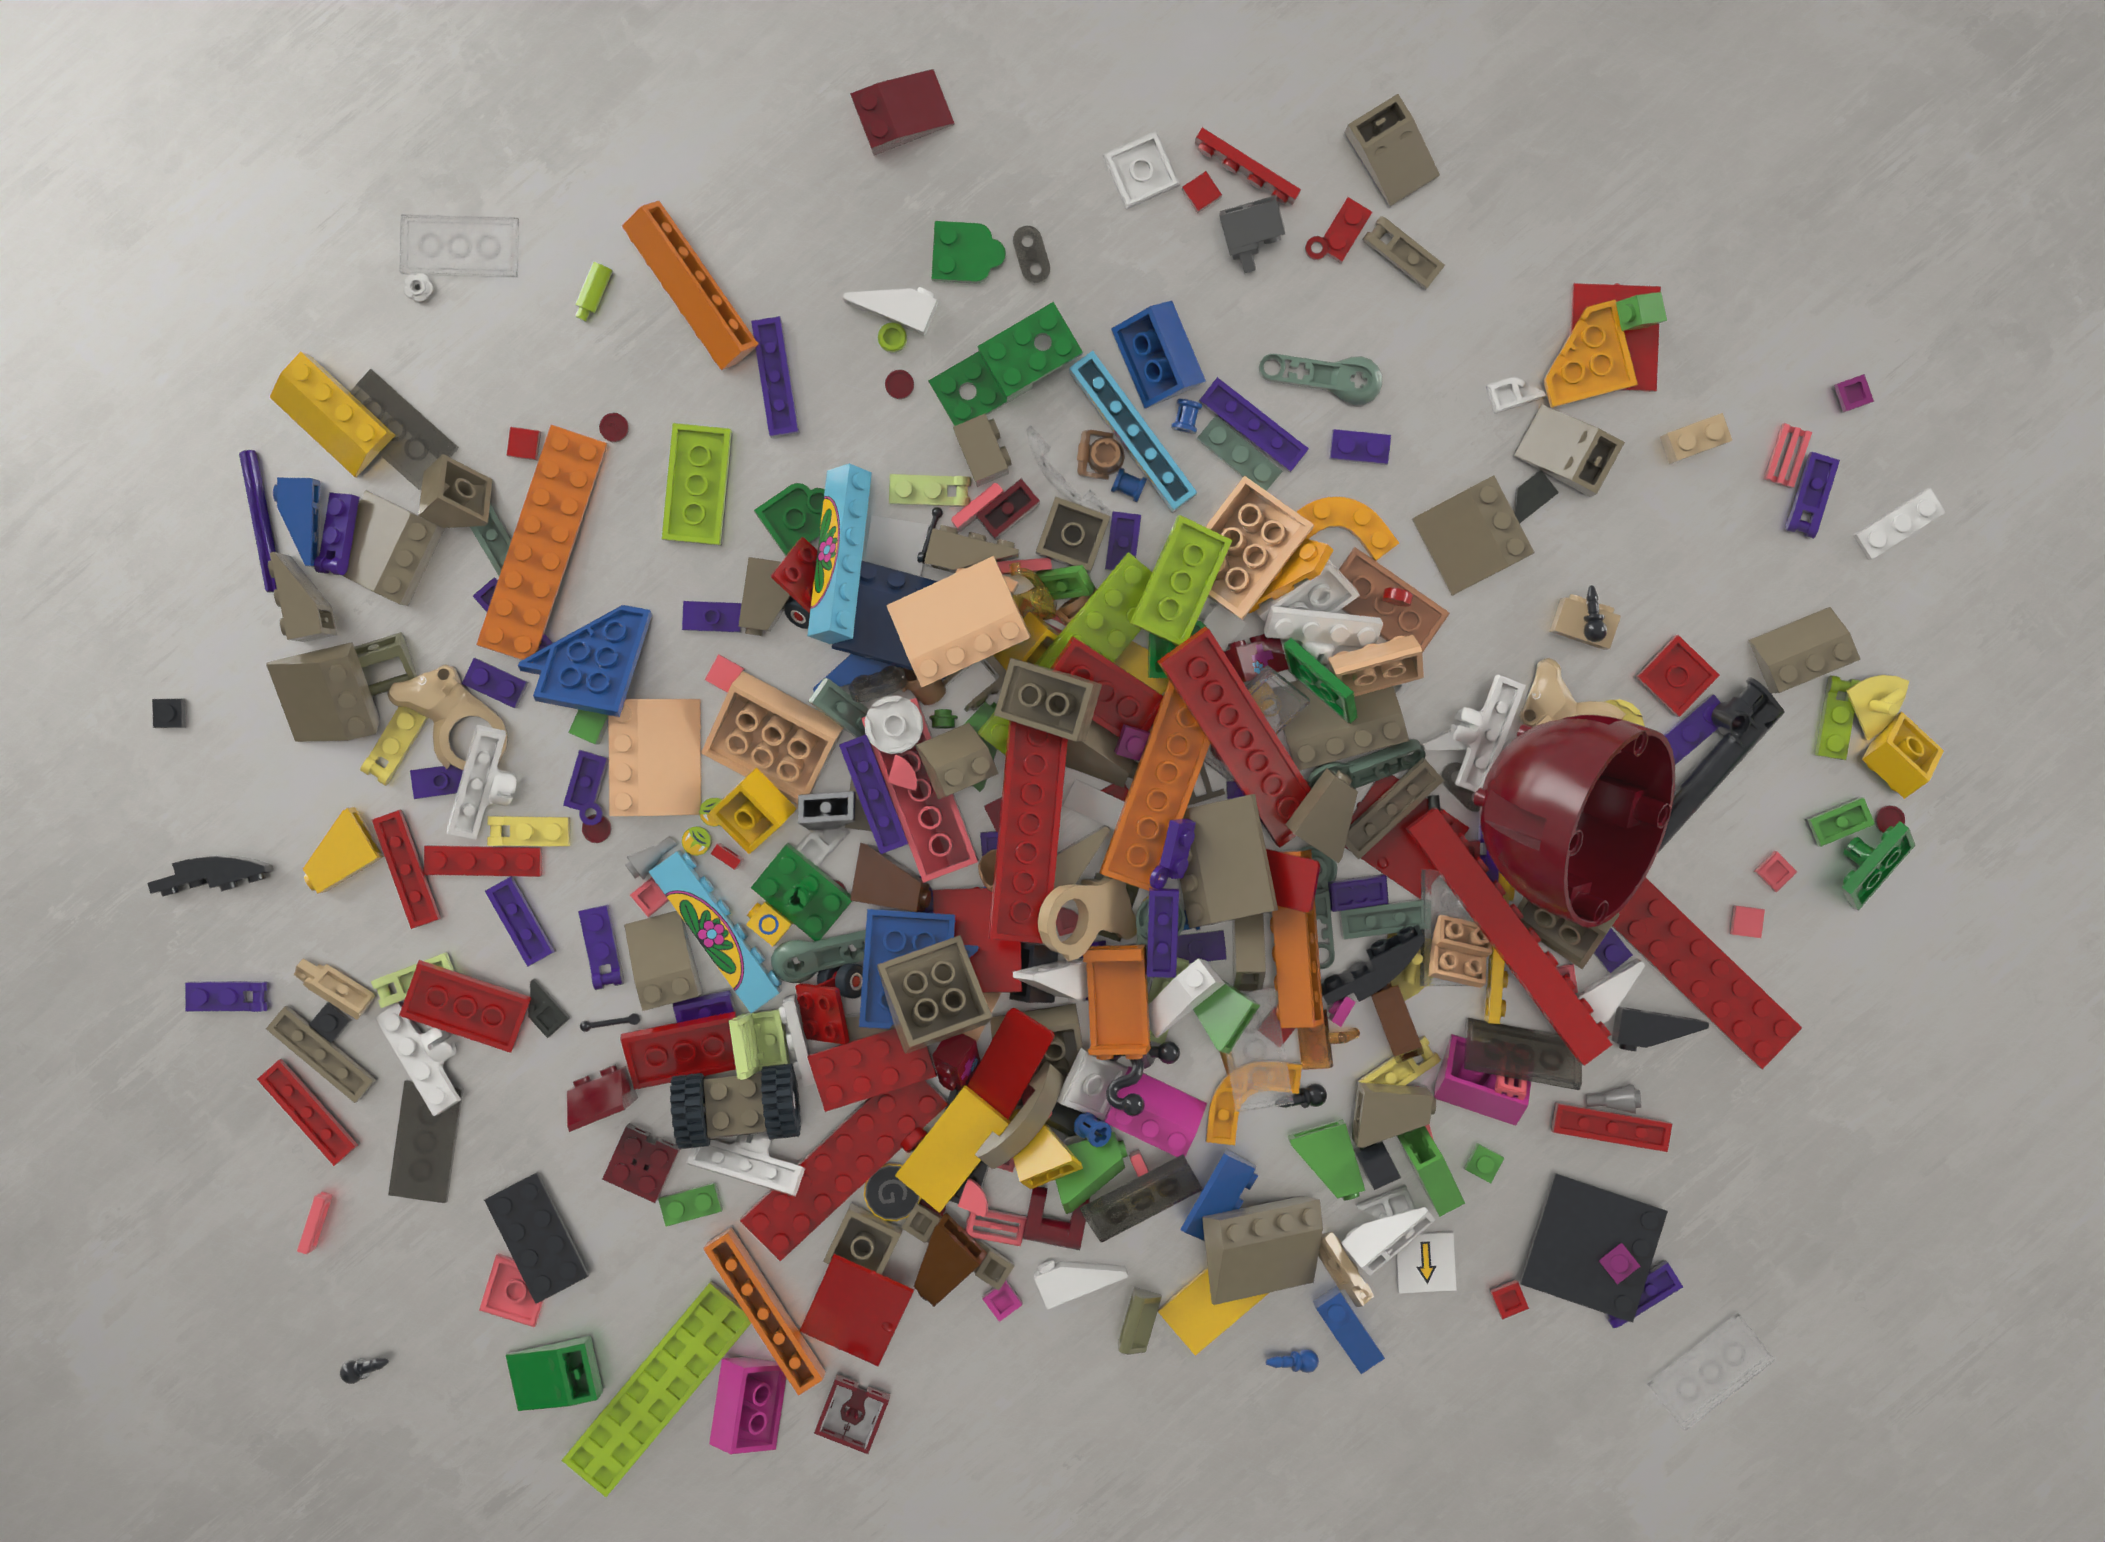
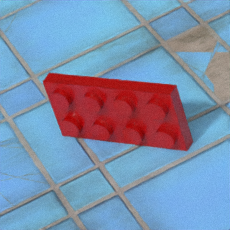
M1072 636L1050 669L1102 684L1092 720L1119 737L1123 724L1148 731L1155 721L1163 695Z
M419 960L399 1016L511 1053L531 997Z
M736 1012L621 1034L620 1040L634 1090L671 1083L673 1076L703 1073L704 1076L736 1070L729 1020L737 1017Z
M895 1028L807 1056L825 1112L937 1077L928 1046L905 1054Z

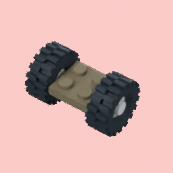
M792 1063L763 1066L761 1073L754 1074L743 1080L737 1079V1076L705 1079L703 1073L673 1076L671 1079L670 1109L672 1127H674L673 1133L678 1149L706 1147L710 1145V1140L713 1138L767 1133L770 1140L800 1136L799 1092Z

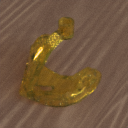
M1020 562L1009 564L1011 576H1023L1034 585L1032 589L1025 593L1012 595L1022 618L1029 611L1042 620L1055 618L1057 602L1037 574L1027 568H1021Z

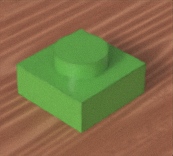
M1477 1143L1464 1169L1492 1183L1504 1157Z

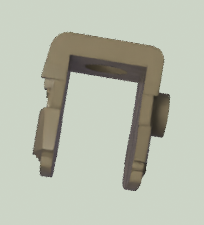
M993 655L980 662L996 681L965 706L964 710L966 712L969 710L975 711L985 702L990 694H997L1002 688L1007 671ZM970 666L948 675L942 684L946 687Z

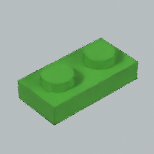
M1083 565L1037 571L1032 578L1045 601L1090 596L1096 589Z
M1864 797L1857 798L1807 819L1817 845L1820 847L1875 825Z
M716 1182L658 1198L666 1227L719 1213L723 1210Z

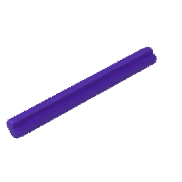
M244 450L239 453L264 586L266 592L273 593L277 587L275 578H272L270 575L268 561L271 560L270 553L276 552L257 453L255 450Z

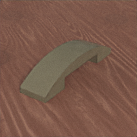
M1046 1061L1029 1083L1035 1090L1002 1135L998 1136L992 1131L975 1156L991 1169H995L1012 1159L1025 1148L1050 1116L1060 1095L1064 1076Z
M916 1203L901 1228L922 1242L929 1243L934 1227L942 1216ZM973 1238L987 1252L980 1266L973 1272L975 1276L999 1291L1015 1265L980 1239Z

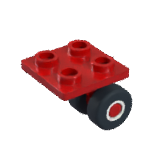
M804 537L797 541L771 574V578L791 596L784 607L786 617L797 627L808 629L818 550Z
M847 963L843 966L820 970L817 975L818 985L800 983L795 986L803 1030L807 1040L836 1044H847L850 1042L841 996L851 999L861 996L863 967L861 965Z

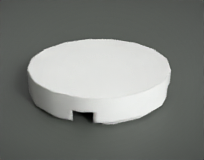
M886 696L876 701L868 710L864 721L865 733L870 743L878 750L889 754L903 753L913 748L920 740L923 731V717L918 707L909 699L900 696Z

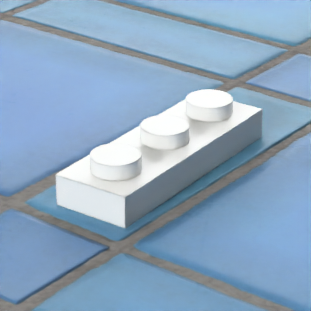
M1931 488L1861 530L1854 535V538L1868 560H1872L1946 512Z
M795 995L784 997L783 1006L779 1007L782 1023H788L790 1034L786 1035L789 1051H795L797 1062H793L794 1072L797 1079L802 1078L804 1087L815 1084V1079L807 1058L810 1052Z

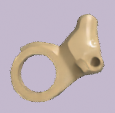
M445 664L411 680L396 682L390 686L387 695L395 706L411 708L433 720L434 751L438 760L446 769L452 765L462 771L464 770L466 761L458 758L452 751L449 738L453 726L461 719L470 716L480 717L488 721L493 728L506 732L499 758L500 762L507 750L508 733L506 726L493 709L481 702L464 687L457 670L453 666Z
M1104 876L1101 880L1083 879L1081 885H1063L1055 888L1045 898L1039 912L1038 929L1042 942L1051 951L1062 954L1069 962L1078 959L1086 953L1100 930L1113 932L1118 937L1126 940L1133 938L1137 933L1136 918L1131 907L1126 883ZM1073 899L1078 908L1077 926L1073 934L1067 940L1061 942L1056 933L1057 915L1061 907L1068 900Z

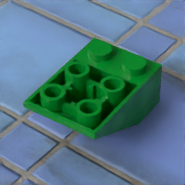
M591 1335L505 1355L518 1411L573 1406L596 1401L603 1393Z

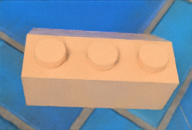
M1414 635L1407 637L1397 636L1388 642L1368 644L1362 649L1351 652L1342 651L1328 658L1330 672L1354 692V697L1424 678L1422 649Z

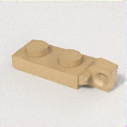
M303 958L296 966L294 976L303 981V985L308 990L356 1020L360 1018L374 1001V993L328 964L325 966L320 964L315 966Z
M1333 1232L1322 1234L1318 1255L1338 1288L1346 1290L1356 1307L1364 1306L1374 1297L1368 1283L1363 1281L1358 1273L1357 1266L1349 1259L1339 1238Z

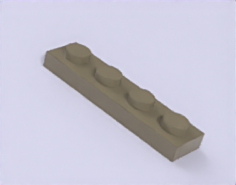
M1422 758L1350 825L1345 846L1357 859H1360L1434 791L1444 779L1426 759Z
M289 1006L283 1007L266 1028L267 1031L354 1103L358 1102L376 1081L374 1077L337 1046L327 1041L309 1026V1023Z

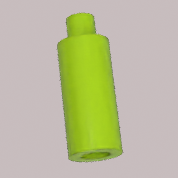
M593 262L575 304L579 307L576 318L587 321L590 312L595 314L613 272L612 269Z

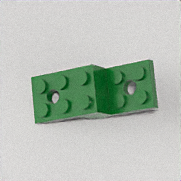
M1052 302L978 345V352L933 377L928 382L953 425L956 426L980 415H988L1033 388V383L1081 356L1083 351L1055 303ZM1040 335L1048 336L1052 342L1050 348L1045 351L1038 350L1034 345L1035 339ZM965 384H971L976 388V395L970 400H965L960 396V389Z

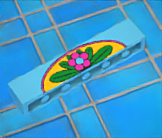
M1091 351L1069 368L1070 375L1173 513L1196 496L1197 491L1094 351Z
M850 463L827 471L807 636L828 644L853 639L872 473Z
M681 850L677 851L650 870L649 873L750 1013H753L782 991L779 987L782 982L773 970L768 972L762 962L765 961V958L756 946L751 948L745 940L748 935L739 923L734 924L728 915L731 914V911L722 899L717 901L711 893L714 887L705 876L700 877L694 869L697 867V864L688 852L683 854Z

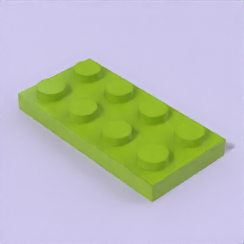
M678 423L672 424L662 540L721 546L732 435L731 429Z
M1178 515L1130 624L1177 646L1190 638L1232 540L1182 515Z

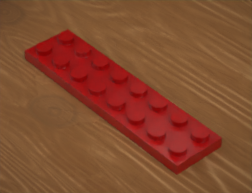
M1204 627L1157 662L1243 795L1255 794L1260 821L1274 843L1281 848L1296 837L1286 826V823L1305 799L1311 788L1210 629Z
M1009 720L988 939L1044 944L1038 929V917L1045 898L1054 890L1068 739Z
M1645 877L1634 896L1619 912L1620 915L1612 927L1754 1064L1763 1070L1802 1027Z
M928 1080L868 1098L798 1164V1166L805 1168L796 1197L770 1190L741 1217L740 1222L779 1261H782L902 1148L900 1144L918 1127L923 1129L948 1105L947 1100Z

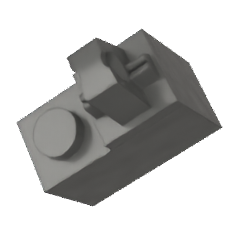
M1277 195L1220 211L1219 217L1230 256H1233V260L1241 259L1244 273L1256 270L1253 254L1259 253V242L1264 241V244L1274 243L1281 240V235L1285 234V226Z

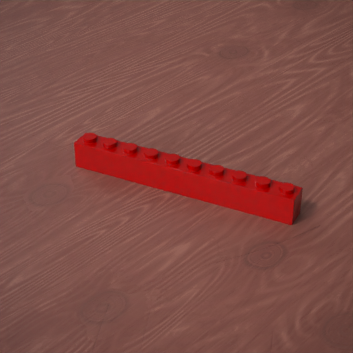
M1433 807L1405 829L1577 1061L1585 1066L1613 1045L1608 1039L1611 1036L1610 1031L1601 1021L1595 1022L1590 1015L1594 1012L1585 998L1579 1000L1573 990L1576 989L1573 981L1567 974L1561 976L1555 968L1559 965L1558 961L1549 950L1544 953L1538 945L1541 942L1540 937L1532 927L1527 929L1521 922L1524 916L1514 903L1509 906L1503 897L1507 894L1497 880L1492 882L1486 875V872L1489 871L1488 867L1479 856L1474 858L1468 849L1472 846L1462 833L1457 835L1452 829L1451 825L1454 822L1444 809L1439 811Z

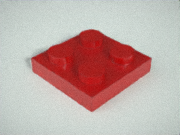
M1675 635L1636 678L1676 717H1680L1720 674L1679 635Z

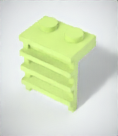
M779 1009L743 1013L733 1018V1020H729L737 1079H747L761 1071L763 1066L790 1064L785 1025L782 1023Z

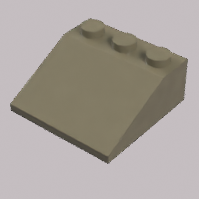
M1494 475L1412 518L1452 596L1535 553Z
M365 490L358 505L348 570L342 576L395 603L409 606L445 528Z
M353 642L266 663L295 742L349 741L376 734L380 717Z
M960 935L877 965L893 1023L905 1054L987 1025L992 1018Z
M1076 1003L1023 1012L1052 1030L1055 1035L1032 1079L1047 1061L1064 1076V1084L1080 1049H1084ZM1005 1015L991 1018L992 1039ZM1022 1097L1017 1106L1023 1105Z

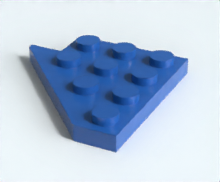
M621 605L520 661L518 664L520 671L540 675L533 694L535 701L620 717L650 624L651 611Z
M867 909L859 1027L889 1029L894 1025L877 965L954 938L955 915ZM964 945L969 958L978 951V946Z

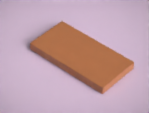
M1356 547L1352 549L1339 568V571L1352 583L1360 595L1342 608V610L1350 615L1381 618L1383 626L1379 636L1386 641H1390L1397 636L1407 637L1414 635L1423 653L1450 614V612ZM1392 587L1411 592L1413 595L1411 606H1397L1383 601L1384 589Z

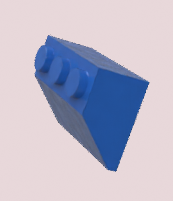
M1173 301L1149 306L1111 328L1145 409L1187 392L1206 381Z
M1226 1149L1180 1230L1205 1241L1202 1217L1240 1209L1244 1200L1239 1197L1244 1188L1250 1190L1255 1183L1258 1175L1254 1171L1257 1166L1231 1150Z

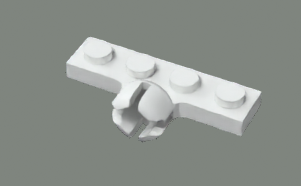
M1271 606L1263 632L1266 637L1292 638L1293 640H1299L1300 646L1315 659H1318V656L1321 657L1320 663L1325 666L1329 663L1328 658L1333 656L1334 650L1338 646L1364 647L1372 643L1377 644L1383 622L1378 617Z
M1495 675L1485 705L1481 711L1464 707L1456 713L1454 719L1466 723L1467 726L1463 727L1452 724L1450 734L1452 739L1467 746V752L1455 785L1473 792L1483 788L1485 778L1493 762L1501 753L1526 685L1501 675Z
M476 725L448 823L447 834L476 840L487 805L507 806L511 803L513 799L511 793H514L516 790L515 774L500 770L497 767L506 737L504 730Z
M397 1002L375 1017L432 1115L438 1116L461 1100L443 1070L444 1062L456 1054V1044L454 1041L448 1044L445 1040L450 1038L451 1035L434 1027L426 1033H422L413 1020L399 1016L403 1002Z
M767 1133L737 1136L733 1144H724L710 1140L709 1146L691 1148L686 1162L691 1166L796 1197L805 1168L770 1157L769 1150L773 1139L770 1140Z

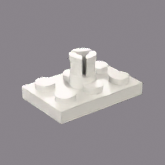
M1328 560L1319 576L1310 581L1305 578L1294 585V590L1276 600L1271 597L1260 605L1256 611L1265 623L1271 606L1337 613L1360 595L1352 583Z

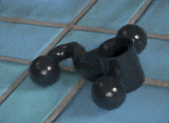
M1150 1041L1151 1049L1147 1054L1143 1055V1058L1129 1059L1132 1064V1071L1113 1080L1108 1085L1106 1090L1108 1103L1115 1109L1123 1110L1129 1116L1134 1117L1141 1114L1145 1107L1143 1098L1135 1093L1119 1098L1117 1095L1118 1091L1136 1084L1141 1079L1143 1070L1150 1067L1154 1063L1155 1058H1159L1165 1064L1175 1063L1179 1059L1180 1049L1174 1042L1167 1041L1163 1042L1160 1046H1152ZM1114 1055V1058L1109 1060L1117 1061L1121 1056L1125 1055Z

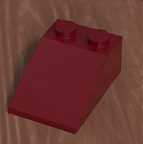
M934 69L879 82L850 93L874 156L955 124Z
M615 1064L600 1070L601 1076L591 1080L589 1075L573 1081L574 1087L567 1091V1127L569 1132L621 1112L638 1099L626 1066L617 1069Z

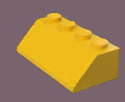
M301 351L280 373L270 395V398L355 478L396 436L311 355Z

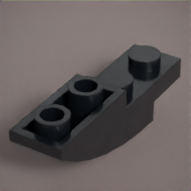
M209 856L172 863L175 875L148 882L147 884L150 894L161 892L162 897L179 893L178 887L189 884L191 889L205 885L207 881L209 888L220 887L222 892L239 887L237 881L246 878L249 883L266 879L265 873L274 869L272 864L256 859L238 856Z
M1419 925L1404 927L1398 931L1397 935L1387 940L1381 939L1374 942L1371 948L1366 950L1369 961L1358 962L1351 966L1349 971L1326 978L1321 984L1322 996L1327 1005L1352 993L1355 994L1360 1002L1382 989L1397 977L1415 957L1425 941Z

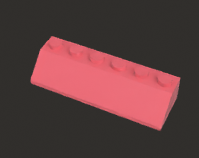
M913 698L910 701L918 707L923 717V731L920 740L915 744L917 745L933 737L919 700ZM866 717L861 718L864 727H865V722H864V721H865V718H866ZM871 744L923 883L979 862L954 793L941 799L937 798L916 746L903 753L889 754L878 750ZM895 755L906 759L914 768L918 782L917 790L888 783Z

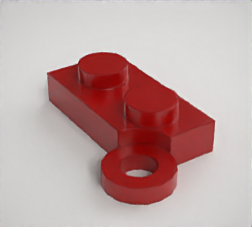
M1347 197L1324 237L1314 236L1307 241L1305 245L1307 256L1313 260H1320L1328 255L1342 263L1372 211ZM1314 243H1319L1322 246L1320 253L1312 251L1311 246Z

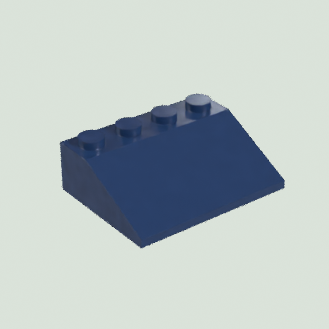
M862 561L853 639L832 644V649L914 671L886 605L938 581Z

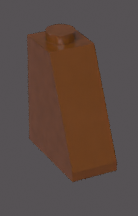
M860 843L850 901L925 913V909L929 907L931 902L930 884L927 882L923 883L922 878L888 854H880L878 847L875 845Z
M1388 983L1371 995L1398 1064L1424 1054L1399 986H1392L1391 983Z
M947 1212L934 1227L913 1286L918 1291L920 1297L928 1301L933 1307L979 1267L987 1255V1252Z

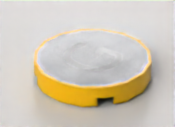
M889 1162L884 1164L865 1183L864 1198L867 1207L875 1216L885 1221H899L907 1218L916 1203H919L921 1200L919 1195L895 1176L903 1166L902 1163Z

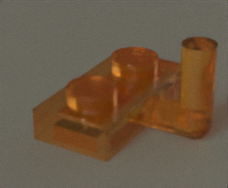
M1323 1009L1324 1024L1313 1028H1297L1302 1070L1333 1067L1331 1044H1345L1355 1040L1360 1036V1031L1353 1027L1344 1032L1329 1033L1327 1009Z

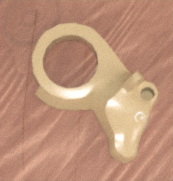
M1546 658L1537 664L1534 682L1519 717L1522 724L1535 727L1549 721L1577 715H1601L1623 719L1626 715L1617 706L1607 702L1587 701L1577 703L1562 679L1560 665L1555 660Z

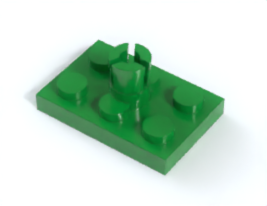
M1900 821L1895 827L1890 826L1881 837L1882 842L1876 849L1864 843L1858 836L1853 838L1847 845L1850 849H1844L1843 855L1854 861L1859 868L1856 872L1852 870L1843 880L1842 890L1848 903L1858 911L1916 846L1909 827Z
M789 843L782 848L751 886L752 890L814 941L822 939L852 902L850 901V893Z

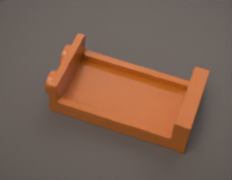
M1146 945L1090 946L1086 953L1083 954V962H1087L1091 1041L1088 1055H1096V1059L1099 1060L1113 1059L1114 1055H1125L1126 1059H1141L1151 1049Z

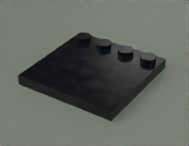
M1554 1173L1519 1284L1633 1323L1668 1211ZM1620 1243H1623L1641 1267L1617 1284L1599 1260Z

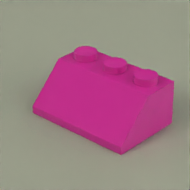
M1452 1034L1437 1075L1434 1097L1437 1100L1516 1126L1529 1104L1534 1061L1528 1060L1527 1089L1524 1100L1518 1099L1517 1095L1509 1097L1505 1092L1501 1094L1495 1093L1498 1049ZM1506 1052L1505 1081H1504V1084H1507V1071H1508V1058H1509V1053H1507V1052ZM1516 1056L1515 1059V1087H1518L1520 1062L1519 1056Z
M1128 1066V1070L1125 1075L1129 1074L1132 1071V1067ZM1143 1073L1141 1079L1136 1084L1119 1090L1117 1094L1119 1098H1124L1131 1093L1140 1095L1145 1103L1143 1112L1138 1116L1132 1117L1123 1110L1115 1109L1110 1105L1104 1122L1184 1160L1196 1136L1207 1103Z
M750 1357L722 1358L710 1445L729 1454L776 1450L786 1385V1376L776 1361Z

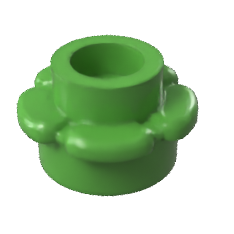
M937 709L934 710V715L929 716V719L932 720V728L950 729L955 728V719H958V717L952 715V710Z

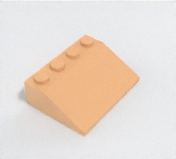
M1244 476L1206 525V528L1232 540L1208 598L1243 620L1313 529L1314 524Z
M994 556L886 605L921 687L1031 637Z
M742 671L732 683L701 754L745 777L757 767L788 800L798 804V795L811 794L844 728L824 713Z
M625 699L620 717L608 715L609 816L699 815L702 804L701 699Z

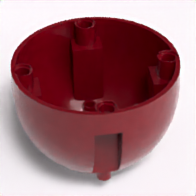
M1577 715L1549 721L1535 727L1522 724L1518 729L1517 738L1505 747L1493 762L1485 778L1483 788H1479L1476 791L1473 800L1474 804L1479 806L1480 826L1484 843L1498 871L1525 899L1555 916L1583 927H1596L1612 919L1625 907L1641 886L1664 838L1675 791L1676 776L1673 750L1669 741L1662 733L1615 717Z

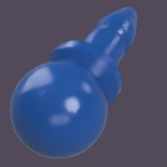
M1305 1349L1299 1353L1293 1351L1290 1356L1272 1357L1267 1359L1265 1363L1274 1368H1291L1293 1372L1300 1370L1310 1373L1318 1367L1319 1359L1314 1351Z

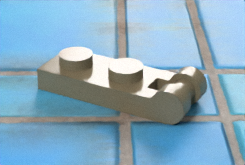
M1380 216L1375 222L1376 227L1374 230L1367 232L1362 240L1426 290L1444 268L1445 264L1387 218ZM1385 233L1392 237L1388 244L1380 240Z

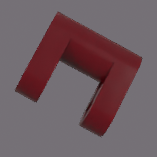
M1039 1186L1033 1188L1023 1239L1080 1251L1090 1198L1072 1212L1070 1222L1042 1217L1048 1188Z

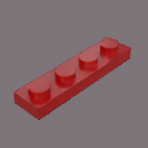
M1203 127L1196 136L1195 144L1198 145L1197 150L1209 158H1212L1214 155L1222 160L1223 167L1233 173L1241 172L1247 176L1246 180L1258 189H1261L1262 186L1272 192L1271 196L1277 195L1278 202L1294 204L1300 194V188Z
M402 810L372 819L410 928L413 929L441 919Z
M424 846V875L541 877L542 847Z
M282 1059L275 1062L257 1078L260 1084L333 1166L338 1164L358 1146Z
M1556 1103L1551 1131L1558 1134L1668 1152L1673 1124L1667 1121Z

